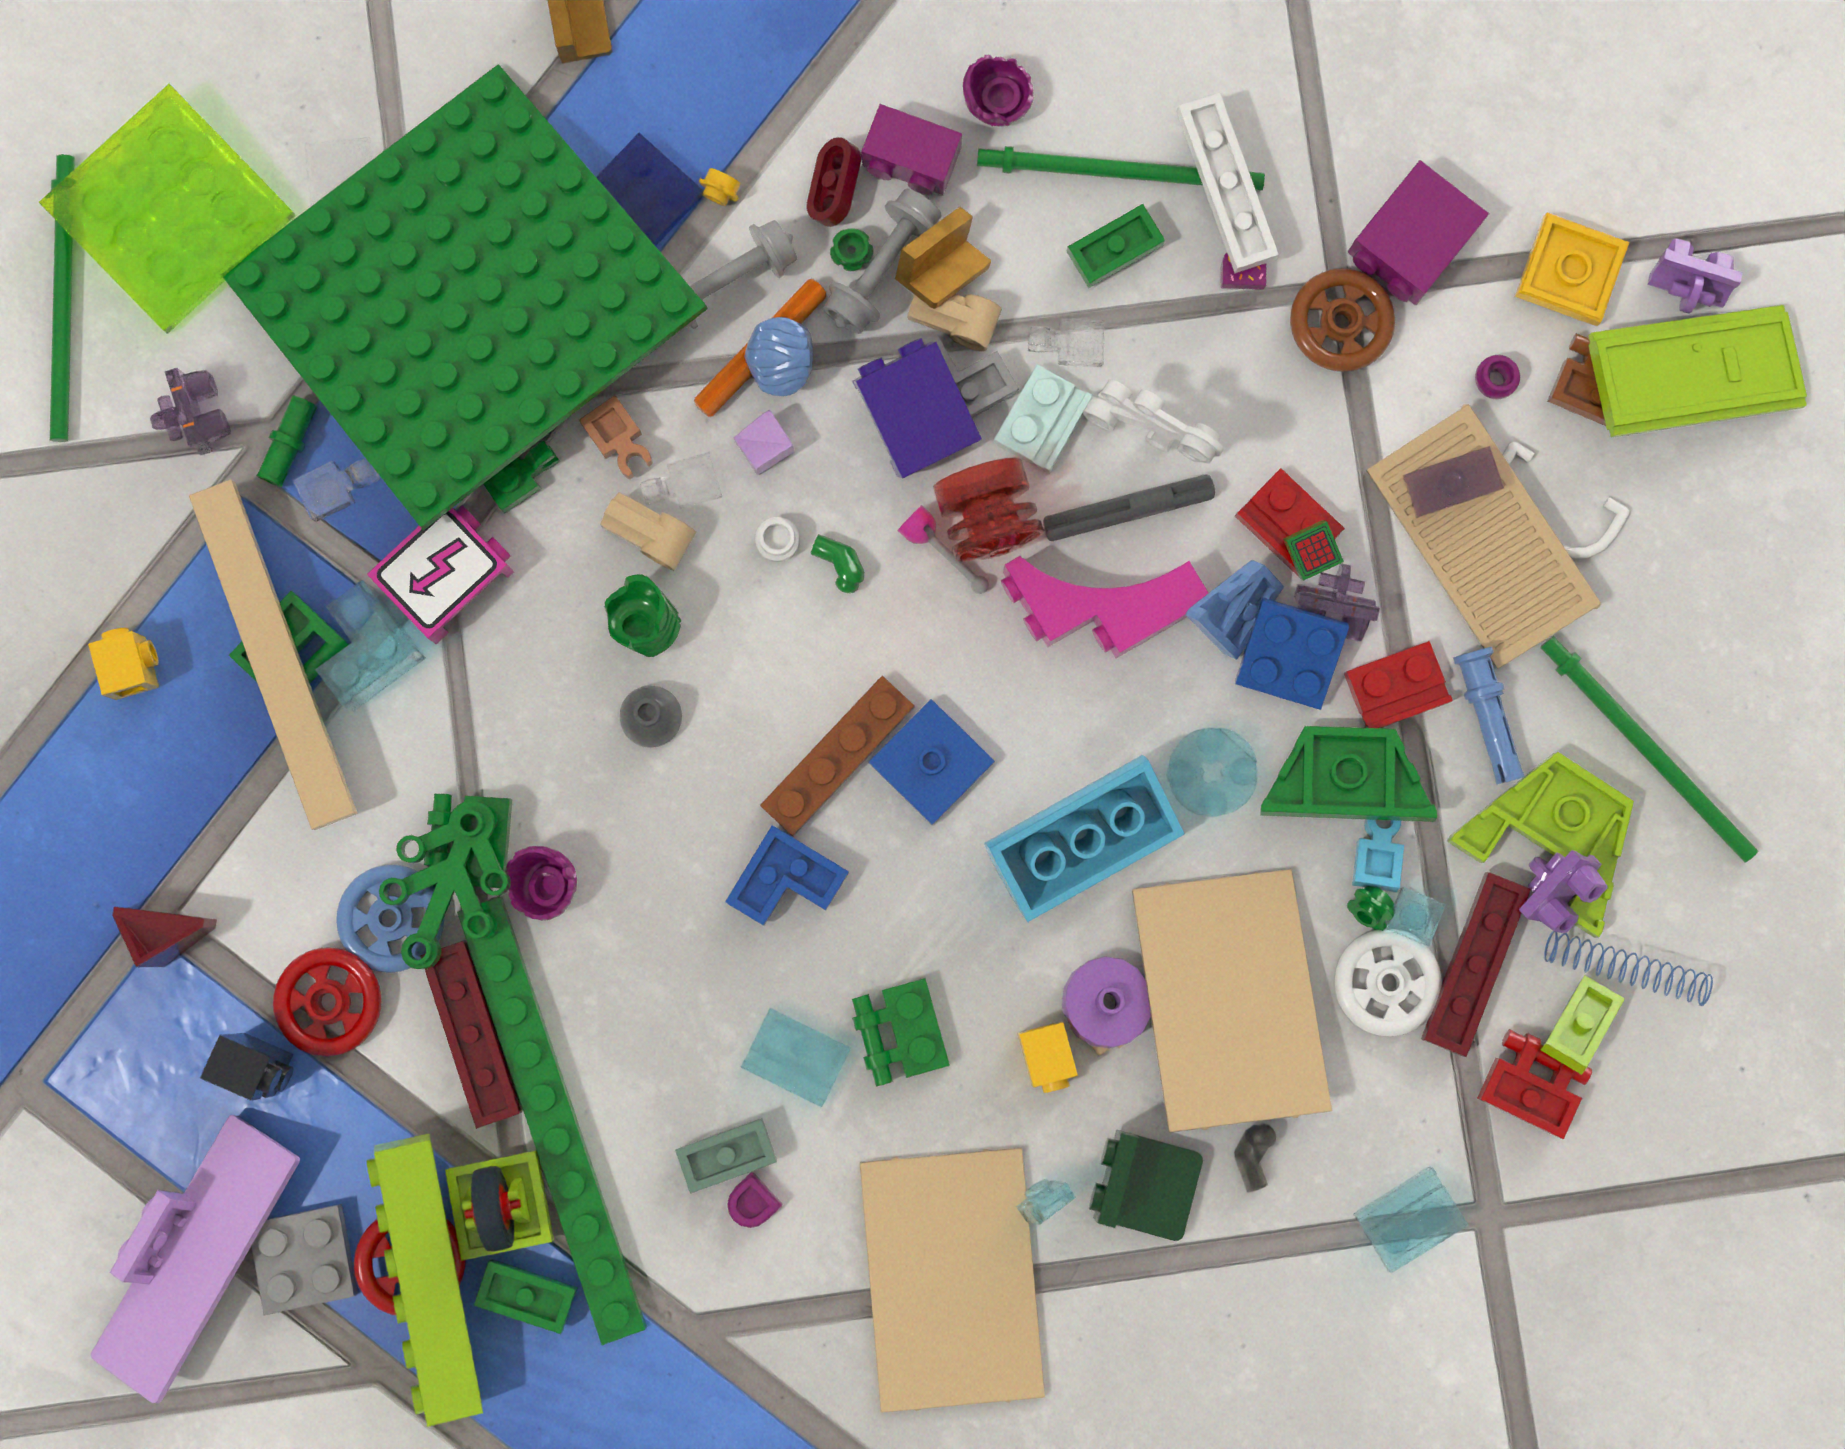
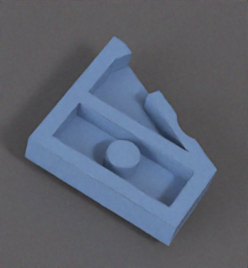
M1251 560L1190 607L1185 615L1225 655L1237 660L1247 645L1262 597L1275 601L1284 586L1265 565Z

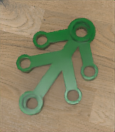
M463 802L452 811L449 824L419 837L413 835L404 836L397 844L396 851L401 860L408 863H418L425 858L428 851L454 842L446 860L403 879L388 878L380 885L379 896L381 900L388 905L394 906L402 905L408 900L409 896L436 885L417 933L408 936L402 944V958L411 968L429 969L439 961L442 950L436 936L454 892L464 912L463 929L469 937L482 939L487 937L493 930V920L488 913L484 912L465 867L471 850H473L483 871L480 885L485 893L492 896H501L509 890L511 880L507 872L501 870L489 841L495 828L494 815L489 807L481 802ZM469 815H475L478 819V826L474 831L468 832L464 828V820ZM410 841H416L419 846L418 854L415 857L409 858L405 853V846ZM498 873L503 879V884L500 889L493 891L490 889L488 881L491 875ZM394 883L399 884L402 890L401 896L397 900H391L387 893L388 888ZM481 916L485 920L486 926L481 933L476 934L471 928V922L475 917ZM418 942L423 943L426 947V954L420 960L415 959L412 955V948Z

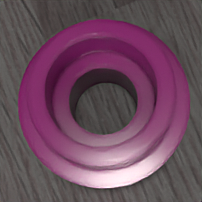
M1493 355L1487 357L1479 364L1475 373V382L1479 391L1486 397L1503 399L1510 396L1517 389L1520 383V371L1512 359L1503 355ZM1490 372H1499L1503 376V384H1494L1490 380Z

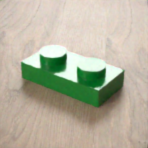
M1141 204L1069 245L1066 252L1087 287L1090 288L1164 246L1165 239L1144 204Z
M491 1259L488 1261L474 1306L561 1334L564 1331L578 1287Z

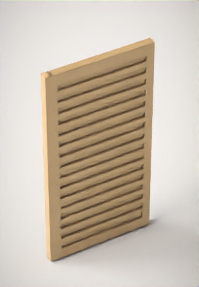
M1464 404L1460 410L1366 470L1483 649L1492 646L1494 653L1490 658L1497 669L1592 609L1600 607L1601 602L1469 404Z

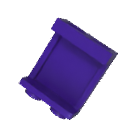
M922 338L898 348L897 350L901 357L887 364L880 357L859 367L858 371L861 376L852 380L889 453L890 463L896 476L902 479L982 440L937 342L924 344Z

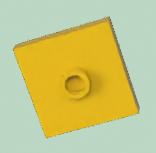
M1546 213L1539 226L1515 297L1598 326L1602 322L1629 242Z

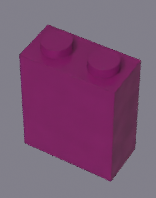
M1419 160L1357 236L1347 253L1353 257L1354 264L1361 271L1368 275L1375 274L1388 284L1387 289L1393 296L1403 302H1408L1409 300L1416 306L1480 227L1489 213Z

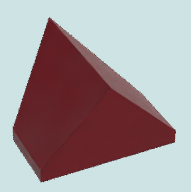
M114 907L112 915L136 967H165L216 928L217 919L124 907Z

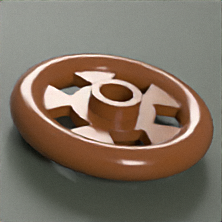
M1340 268L1322 272L1311 278L1301 287L1292 304L1290 324L1297 346L1310 361L1328 370L1346 372L1370 365L1385 352L1394 334L1395 312L1389 295L1375 279L1357 270ZM1342 286L1345 298H1338L1328 302L1325 290L1331 287ZM1364 295L1370 299L1376 310L1368 316H1364L1362 308L1355 302ZM1309 309L1322 311L1320 316L1321 328L1308 326ZM1337 315L1345 316L1349 321V326L1346 328L1338 327L1335 324L1334 317ZM1363 327L1374 334L1372 340L1364 348L1354 341L1363 330ZM1325 337L1343 343L1340 354L1330 352L1322 347Z

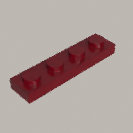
M1491 872L1484 873L1442 982L1437 1002L1427 1021L1421 1040L1462 1057H1467L1522 914L1519 909L1527 901L1530 888Z
M461 941L441 948L442 952L439 961L433 967L425 969L477 1129L522 1113L467 941Z

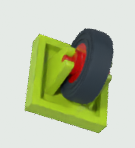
M537 1150L445 1169L461 1261L554 1241Z

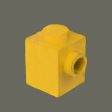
M116 628L102 633V640L88 644L103 696L119 700L159 688L154 666H157L159 663L158 655L151 640H146V637L129 631L128 628Z

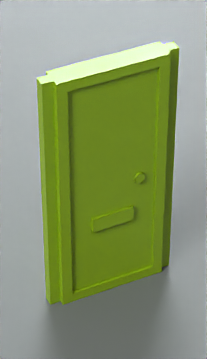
M1784 305L1592 332L1588 335L1590 341L1588 346L1605 424L1611 438L1794 410L1807 406L1805 400L1807 393L1789 314L1785 312Z

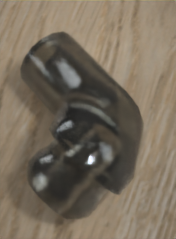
M1268 1124L1252 1125L1246 1129L1234 1151V1158L1247 1192H1253L1268 1186L1260 1164L1268 1148L1274 1146L1276 1142V1133Z

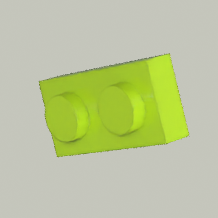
M1584 975L1541 1051L1582 1075L1625 998Z

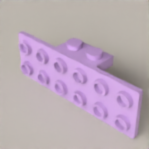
M230 1115L184 1194L157 1190L154 1197L143 1208L142 1218L131 1237L121 1246L118 1252V1259L110 1273L120 1281L132 1284L91 1352V1358L151 1403H160L297 1168L300 1158L239 1116Z

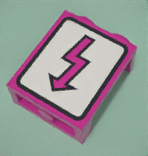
M463 505L456 511L454 508L450 509L425 530L418 526L367 573L373 582L411 622L435 644L439 643L449 633L444 626L498 575L503 573L508 578L514 573L505 563L511 555L494 537L485 542L475 530L481 524Z

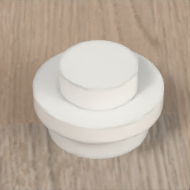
M772 517L765 520L758 527L755 542L758 551L763 557L771 561L780 562L791 558L796 553L800 543L798 529L790 520L783 517Z

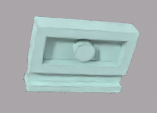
M1037 364L994 438L993 443L1026 462L1035 464L1049 474L1093 395L1081 391L1074 384Z

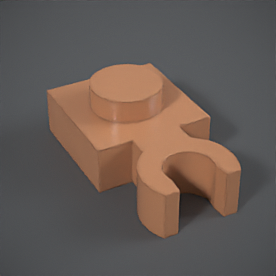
M616 395L579 419V422L605 459L617 452L618 467L626 478L632 479L634 477L628 467V461L631 457L640 456L648 466L653 464L648 450L642 445L632 442L641 436L642 433Z

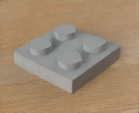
M342 1204L271 1218L265 1221L251 1246L263 1315L358 1295Z

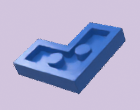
M772 825L725 903L765 926L787 888L822 909L827 910L849 871Z

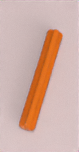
M808 279L772 318L784 317L802 324L826 299L825 289L817 281ZM747 344L695 397V405L705 415L713 416L752 376L744 357Z

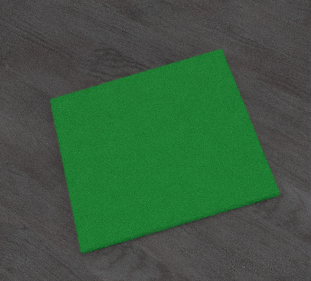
M499 64L221 275L423 530L708 309L706 304Z

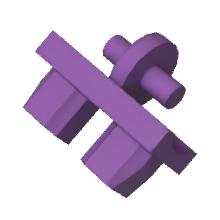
M1677 238L1673 239L1651 271L1648 285L1667 290L1668 294L1681 297L1679 309L1688 314L1693 311L1697 303L1709 307L1714 305L1723 308L1731 292L1741 283L1742 272L1734 270L1733 256L1718 251L1710 253L1706 261L1692 257L1694 247L1690 242Z
M1573 850L1566 857L1557 852L1549 862L1540 857H1534L1529 863V867L1536 876L1528 884V887L1534 893L1519 909L1520 912L1529 920L1543 922L1554 932L1567 933L1576 924L1579 917L1567 904L1573 896L1577 894L1583 902L1591 903L1597 900L1608 888L1597 872L1602 864L1594 855L1589 854L1586 857Z

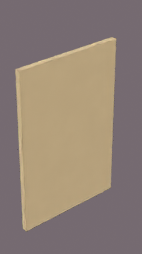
M1292 869L1265 873L1254 872L1249 875L1178 884L1166 883L1162 886L1133 889L1134 909L1168 1132L1194 1129L1207 1130L1210 1127L1285 1117L1298 1118L1300 1115L1331 1112L1332 1106Z
M1022 1148L991 1151L984 1149L980 1152L902 1159L894 1157L891 1160L860 1162L881 1413L1044 1398L1045 1392Z

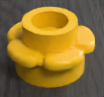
M709 168L705 178L699 179V184L705 187L702 195L707 199L722 206H726L728 200L734 202L738 200V195L736 194L741 183L735 178L719 170Z

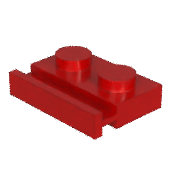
M1282 468L1235 515L1247 529L1298 577L1299 575L1283 538L1322 520L1328 522L1334 539L1345 529Z
M1430 641L1344 673L1358 712L1365 723V728H1382L1453 701L1446 689V681Z

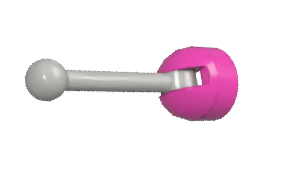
M922 505L897 530L903 537L914 544L929 542L971 582L972 590L975 593L982 594L988 590V580L983 576L975 575L935 536L936 521L932 514Z

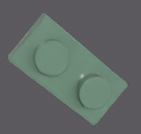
M763 1118L675 1150L690 1194L777 1162Z

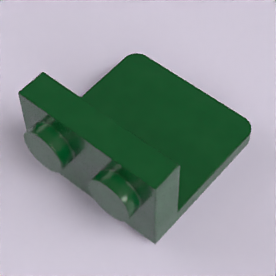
M1116 1129L1114 1139L1107 1138L1102 1153L1101 1165L1107 1166L1102 1184L1095 1183L1090 1199L1089 1210L1095 1211L1094 1220L1098 1224L1116 1228V1225L1172 1241L1182 1239L1189 1218L1203 1158L1196 1151Z

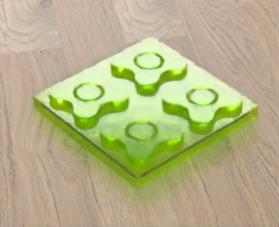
M170 84L166 85L39 201V204L167 334L225 281L223 277L296 216L283 200Z

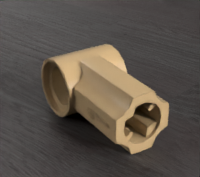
M955 294L939 307L933 309L914 295L908 313V320L946 333L959 345L982 352L988 348L1002 308L995 302L978 295L967 294L965 297Z
M620 492L609 503L600 523L602 528L637 546L646 557L672 571L676 569L696 534L693 528L677 518L663 512L660 515Z

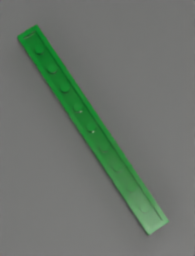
M498 897L481 903L484 912L488 913L493 920V930L485 938L469 937L463 929L465 918L463 910L458 911L457 914L601 1345H605L641 1332L647 1326L503 897ZM477 916L472 920L471 928L473 932L478 934L485 929L486 923L481 916Z

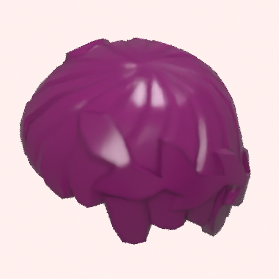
M989 54L984 55V57L977 59L975 63L969 65L963 79V94L967 108L974 117L988 125L1009 126V124L1025 116L1031 108L1034 99L1031 76L1023 66L1017 65L1016 59L1008 58L1006 60L1003 57L993 58Z
M530 846L515 852L513 859L509 860L505 870L511 880L508 894L511 899V905L531 919L543 921L559 917L570 905L577 888L576 871L571 861L561 852L544 846Z

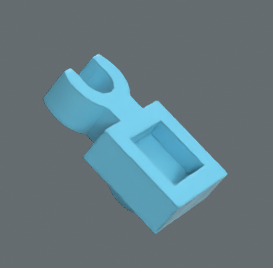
M1365 819V830L1371 838L1370 840L1359 838L1357 841L1352 886H1374L1381 890L1397 892L1400 889L1404 845L1391 842L1401 827V821L1390 820V827L1383 829L1376 824L1375 820Z

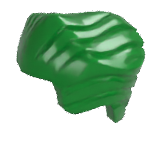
M637 574L626 577L624 586L612 593L604 603L610 636L617 643L646 657H655L663 653L674 643L679 634L680 622L682 621L678 616L679 612L648 576Z

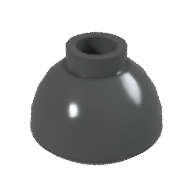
M643 686L635 689L625 698L620 709V724L623 732L632 742L643 747H658L666 744L677 734L682 722V711L678 700L671 692L658 686Z

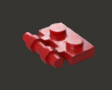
M1509 1029L1503 1037L1502 1046L1516 1052L1515 1060L1511 1064L1501 1058H1495L1477 1099L1557 1138L1564 1139L1582 1100L1581 1097L1566 1089L1571 1079L1586 1085L1592 1075V1069L1587 1067L1581 1075L1541 1051L1543 1045L1540 1038L1529 1033L1523 1036ZM1534 1061L1553 1070L1550 1082L1529 1072Z

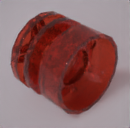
M1003 458L978 464L953 473L933 485V492L941 517H963V520L947 530L949 540H963L952 547L955 561L985 560L999 557L1021 548L1024 544L1035 540L1044 533L1041 520H1026L1036 514V504L1032 502L1014 503L1013 501L1030 488L1020 458Z

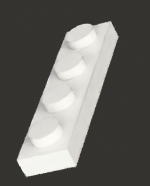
M1219 92L1179 105L1177 115L1234 273L1276 260L1279 253L1221 93Z

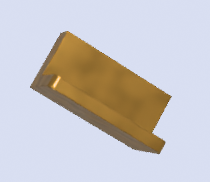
M547 0L555 45L562 64L612 54L603 0Z
M959 207L901 250L895 280L933 309L939 307L990 267L991 260L967 241L973 216L962 207Z

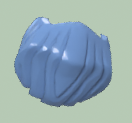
M784 317L771 318L755 326L747 344L744 357L761 391L774 396H788L804 386L811 374L814 351L811 334L802 324Z

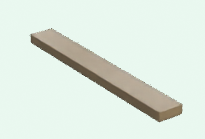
M230 479L189 495L311 829L317 830L358 814L236 483Z

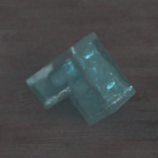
M361 580L326 606L352 643L318 667L316 671L342 706L352 711L357 710L426 658L376 590L365 581Z

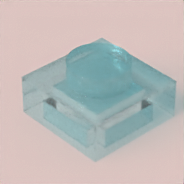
M1401 887L1394 903V917L1390 921L1387 920L1385 929L1425 946H1430L1446 904L1408 888Z
M1043 1179L1032 1185L1025 1192L1027 1199L1016 1207L1026 1222L1041 1225L1076 1197L1066 1182Z

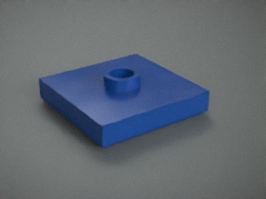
M930 699L868 763L933 825L995 761Z

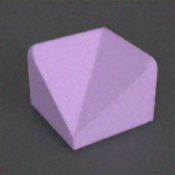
M770 410L760 415L734 437L735 442L757 476L794 453L793 444Z

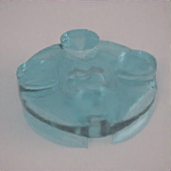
M1204 728L1191 732L1176 745L1170 756L1166 775L1173 795L1183 807L1195 814L1214 818L1238 810L1251 798L1256 789L1258 779L1257 760L1250 744L1236 732L1224 728ZM1205 761L1211 765L1219 761L1223 765L1220 774L1224 779L1220 784L1215 780L1207 783L1202 778L1205 771L1201 766Z

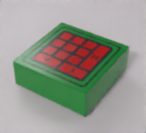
M1325 520L1283 538L1299 578L1303 581L1344 562L1328 522Z

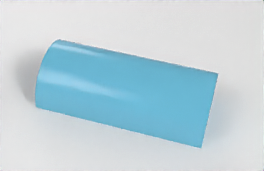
M1141 755L986 841L984 845L1009 894L1023 917L1029 922L1185 835L1149 760L1144 755Z

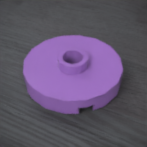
M1102 957L1090 960L1071 973L1063 988L1061 1006L1064 1017H1067L1074 1034L1091 1046L1109 1049L1130 1043L1144 1031L1151 1018L1146 980L1136 967L1123 959ZM1105 994H1110L1114 997L1116 1003L1113 1010L1105 1007L1103 1003Z

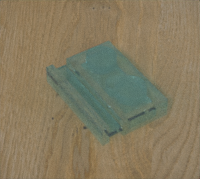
M770 1008L741 1068L823 1107L851 1047Z
M1429 1166L1353 1213L1387 1271L1393 1273L1469 1226L1446 1187L1439 1180L1433 1167Z

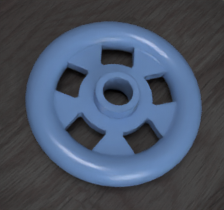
M382 865L369 869L349 884L340 899L336 924L341 943L346 951L361 958L371 970L394 973L411 968L404 962L401 953L392 955L389 941H396L404 936L408 937L417 933L419 928L412 927V909L421 907L427 909L435 886L433 885L409 896L404 904L398 906L384 903L379 896V888L382 882L388 878L403 879L418 872L412 868L401 865ZM369 891L378 900L371 905L368 914H365L357 908V905L363 895ZM389 896L391 900H397L399 898L395 896ZM387 910H393L397 916L396 923L391 927H386L382 922V916ZM444 919L436 936L438 941L443 932ZM367 924L373 935L378 938L369 947L361 941L357 934ZM418 942L412 948V955L415 959L420 960V955L426 954V947L423 943Z

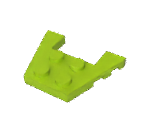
M1556 752L1451 834L1447 842L1479 863H1485L1509 826L1553 856L1558 852L1566 857L1571 850L1586 857L1589 854L1594 855L1602 864L1597 872L1608 888L1597 900L1591 903L1583 902L1575 894L1567 904L1579 916L1575 926L1596 938L1600 937L1603 932L1607 901L1611 899L1614 887L1612 880L1617 859L1621 857L1634 801L1569 758Z

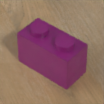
M879 104L861 151L862 166L867 168L868 173L879 179L891 180L894 177L907 182L909 188L920 194L932 195L935 192L944 195L961 150L962 133Z

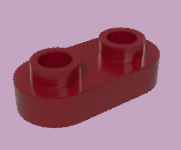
M842 137L829 140L819 151L806 206L809 216L826 227L838 225L848 215L861 165V153L858 147Z

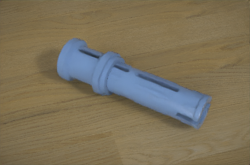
M1491 646L1453 657L1456 665H1460L1467 691L1464 693L1465 700H1468L1469 704L1473 703L1493 767L1496 784H1501L1525 777L1516 753L1500 695L1504 694V685L1497 681L1490 658L1494 653Z

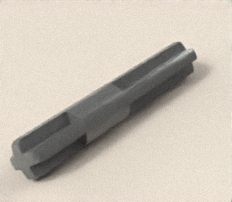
M1205 474L1048 515L1043 519V527L1048 540L1056 541L1212 500L1215 496V487L1210 475Z

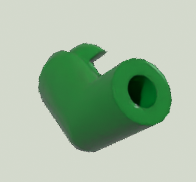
M818 534L813 544L811 555L833 563L838 574L835 585L840 591L845 593L856 592L859 588V583L864 580V569L856 551L848 545Z

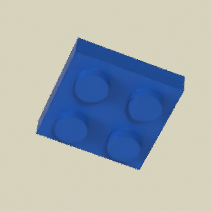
M1262 597L1235 678V684L1321 710L1349 630V624Z

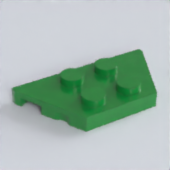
M1305 726L1291 754L1282 766L1270 792L1261 804L1260 816L1435 822L1437 810L1434 804L1431 805L1420 783L1421 778L1414 764L1408 760L1404 752L1405 747L1396 729Z

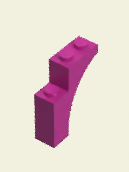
M1019 556L1004 565L1003 573L1006 577L1001 580V584L1013 603L1020 600L1028 613V616L1023 618L1035 641L1043 639L1047 647L1094 621L1097 627L1092 629V633L1097 643L1105 653L1111 650L1115 658L1120 657L1185 619L1188 609L1208 594L1207 589L1190 561L1158 578L1144 583L1117 588H1091L1058 580L1043 573Z

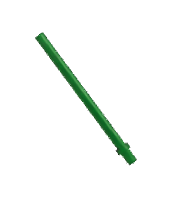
M1005 146L1004 150L978 148L977 166L1003 168L1002 173H1011L1012 169L1203 186L1197 167L1013 151L1014 147ZM1249 172L1255 190L1263 191L1265 173Z
M65 154L56 156V179L51 180V191L55 193L50 441L54 442L68 441L74 194L79 192V183L74 181L75 158Z
M1554 635L1540 647L1558 666L1555 670L1560 676L1566 674L1744 862H1748L1758 853L1753 844L1579 663L1582 658L1576 652L1571 654Z

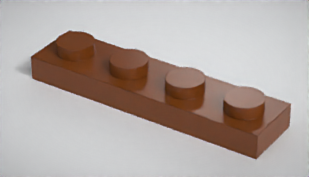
M881 676L760 806L791 836H794L915 708V705L884 676Z

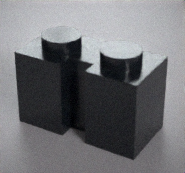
M246 1033L219 1035L200 1079L250 1101L261 1099V1097L275 1096L277 1091L282 1092L292 1076L293 1067L289 1066L293 1054Z

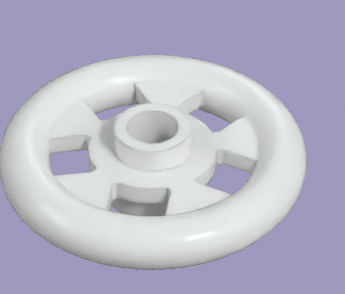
M1385 928L1383 931L1372 930L1347 946L1336 966L1334 986L1338 1003L1351 1022L1368 1033L1383 1037L1405 1035L1418 1029L1430 1018L1440 994L1442 978L1435 956L1420 939L1401 930ZM1386 946L1391 947L1392 960L1374 962L1373 949ZM1411 958L1417 961L1423 974L1413 981L1408 970L1403 966V963ZM1355 968L1367 969L1366 989L1353 988L1352 977ZM1386 974H1392L1396 978L1397 984L1392 991H1387L1382 986V979ZM1412 991L1420 1001L1415 1008L1406 1013L1398 1003L1402 1002L1409 992ZM1370 998L1380 1004L1387 1005L1383 1018L1374 1016L1365 1010Z

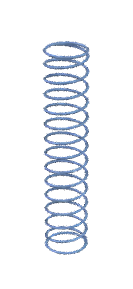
M1554 931L1551 932L1547 940L1544 959L1546 962L1550 961V963H1553L1557 954L1559 940L1562 936H1567L1568 945L1563 954L1562 967L1567 962L1570 944L1577 938L1579 940V949L1573 962L1574 970L1578 967L1582 946L1589 942L1591 951L1585 963V973L1590 969L1593 950L1597 945H1601L1602 955L1597 964L1596 976H1599L1602 971L1605 952L1612 948L1614 957L1608 969V980L1613 975L1616 956L1619 952L1623 951L1625 961L1620 970L1619 983L1624 980L1627 960L1631 955H1635L1637 963L1631 974V986L1636 982L1639 962L1643 958H1647L1648 967L1642 979V989H1645L1648 984L1650 966L1653 962L1658 961L1660 969L1654 980V993L1657 992L1660 986L1662 969L1666 964L1670 965L1671 973L1665 985V996L1670 993L1673 983V972L1677 968L1682 969L1683 975L1677 986L1676 999H1679L1682 995L1685 975L1689 971L1694 973V979L1688 990V1002H1691L1694 997L1696 979L1700 974L1705 976L1698 994L1700 1006L1707 1003L1712 991L1713 977L1711 974L1706 975L1704 972H1700L1696 975L1693 969H1688L1684 972L1683 967L1679 965L1673 969L1670 962H1666L1661 966L1659 959H1655L1650 963L1647 956L1638 959L1636 953H1631L1627 957L1624 949L1615 953L1613 946H1609L1604 950L1601 943H1597L1593 947L1590 940H1585L1581 944L1578 936L1570 940L1567 933H1563L1558 938V933L1555 932L1554 947L1547 960V948ZM1635 970H1636L1635 978H1634V981H1633V983H1632V979H1633V976H1634V973H1635ZM1647 972H1648L1647 979H1646V983H1645V985H1644V980H1645L1646 974H1647ZM1658 976H1659L1658 985H1657V987H1656V989H1655L1656 981H1657V978H1658ZM1710 976V978H1711V984H1710V990H1709V993H1708V996H1707V991H1708V979H1707V977ZM1670 978H1671L1670 986H1669L1668 992L1666 993V991H1667V986H1668L1669 980H1670ZM1706 980L1704 998L1702 1002H1700L1701 990ZM1681 982H1682L1681 991H1680V994H1679V996H1678L1679 987H1680V984H1681ZM1693 984H1694L1693 993H1692V996H1691V998H1690V1000H1689L1690 992H1691L1692 986H1693Z

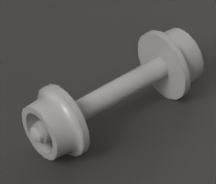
M905 189L895 201L887 202L885 210L898 224L853 289L838 282H832L829 286L831 295L823 308L835 320L837 327H844L854 333L861 334L871 321L877 322L879 320L880 313L867 299L911 235L919 237L938 223L942 213L929 200L928 196H923L911 189Z
M775 220L760 227H757L755 224L749 226V231L757 247L690 287L702 300L767 262L776 277L781 278L784 276V269L797 260L796 253L791 245L793 235L784 233ZM694 319L685 327L695 329L698 327V324Z

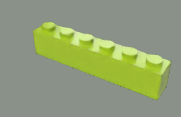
M430 1133L374 1145L375 1158L366 1160L371 1187L380 1186L383 1204L375 1205L380 1233L389 1231L392 1249L384 1251L389 1278L398 1276L401 1294L393 1296L398 1324L407 1322L410 1336L409 1340L402 1341L406 1368L416 1367L419 1385L411 1386L415 1414L425 1413L427 1427L482 1414V1400Z

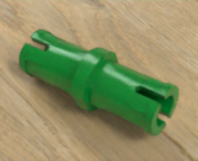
M292 395L277 431L272 430L269 439L272 442L256 475L258 478L282 488L297 453H302L305 447L303 439L317 410L315 404Z

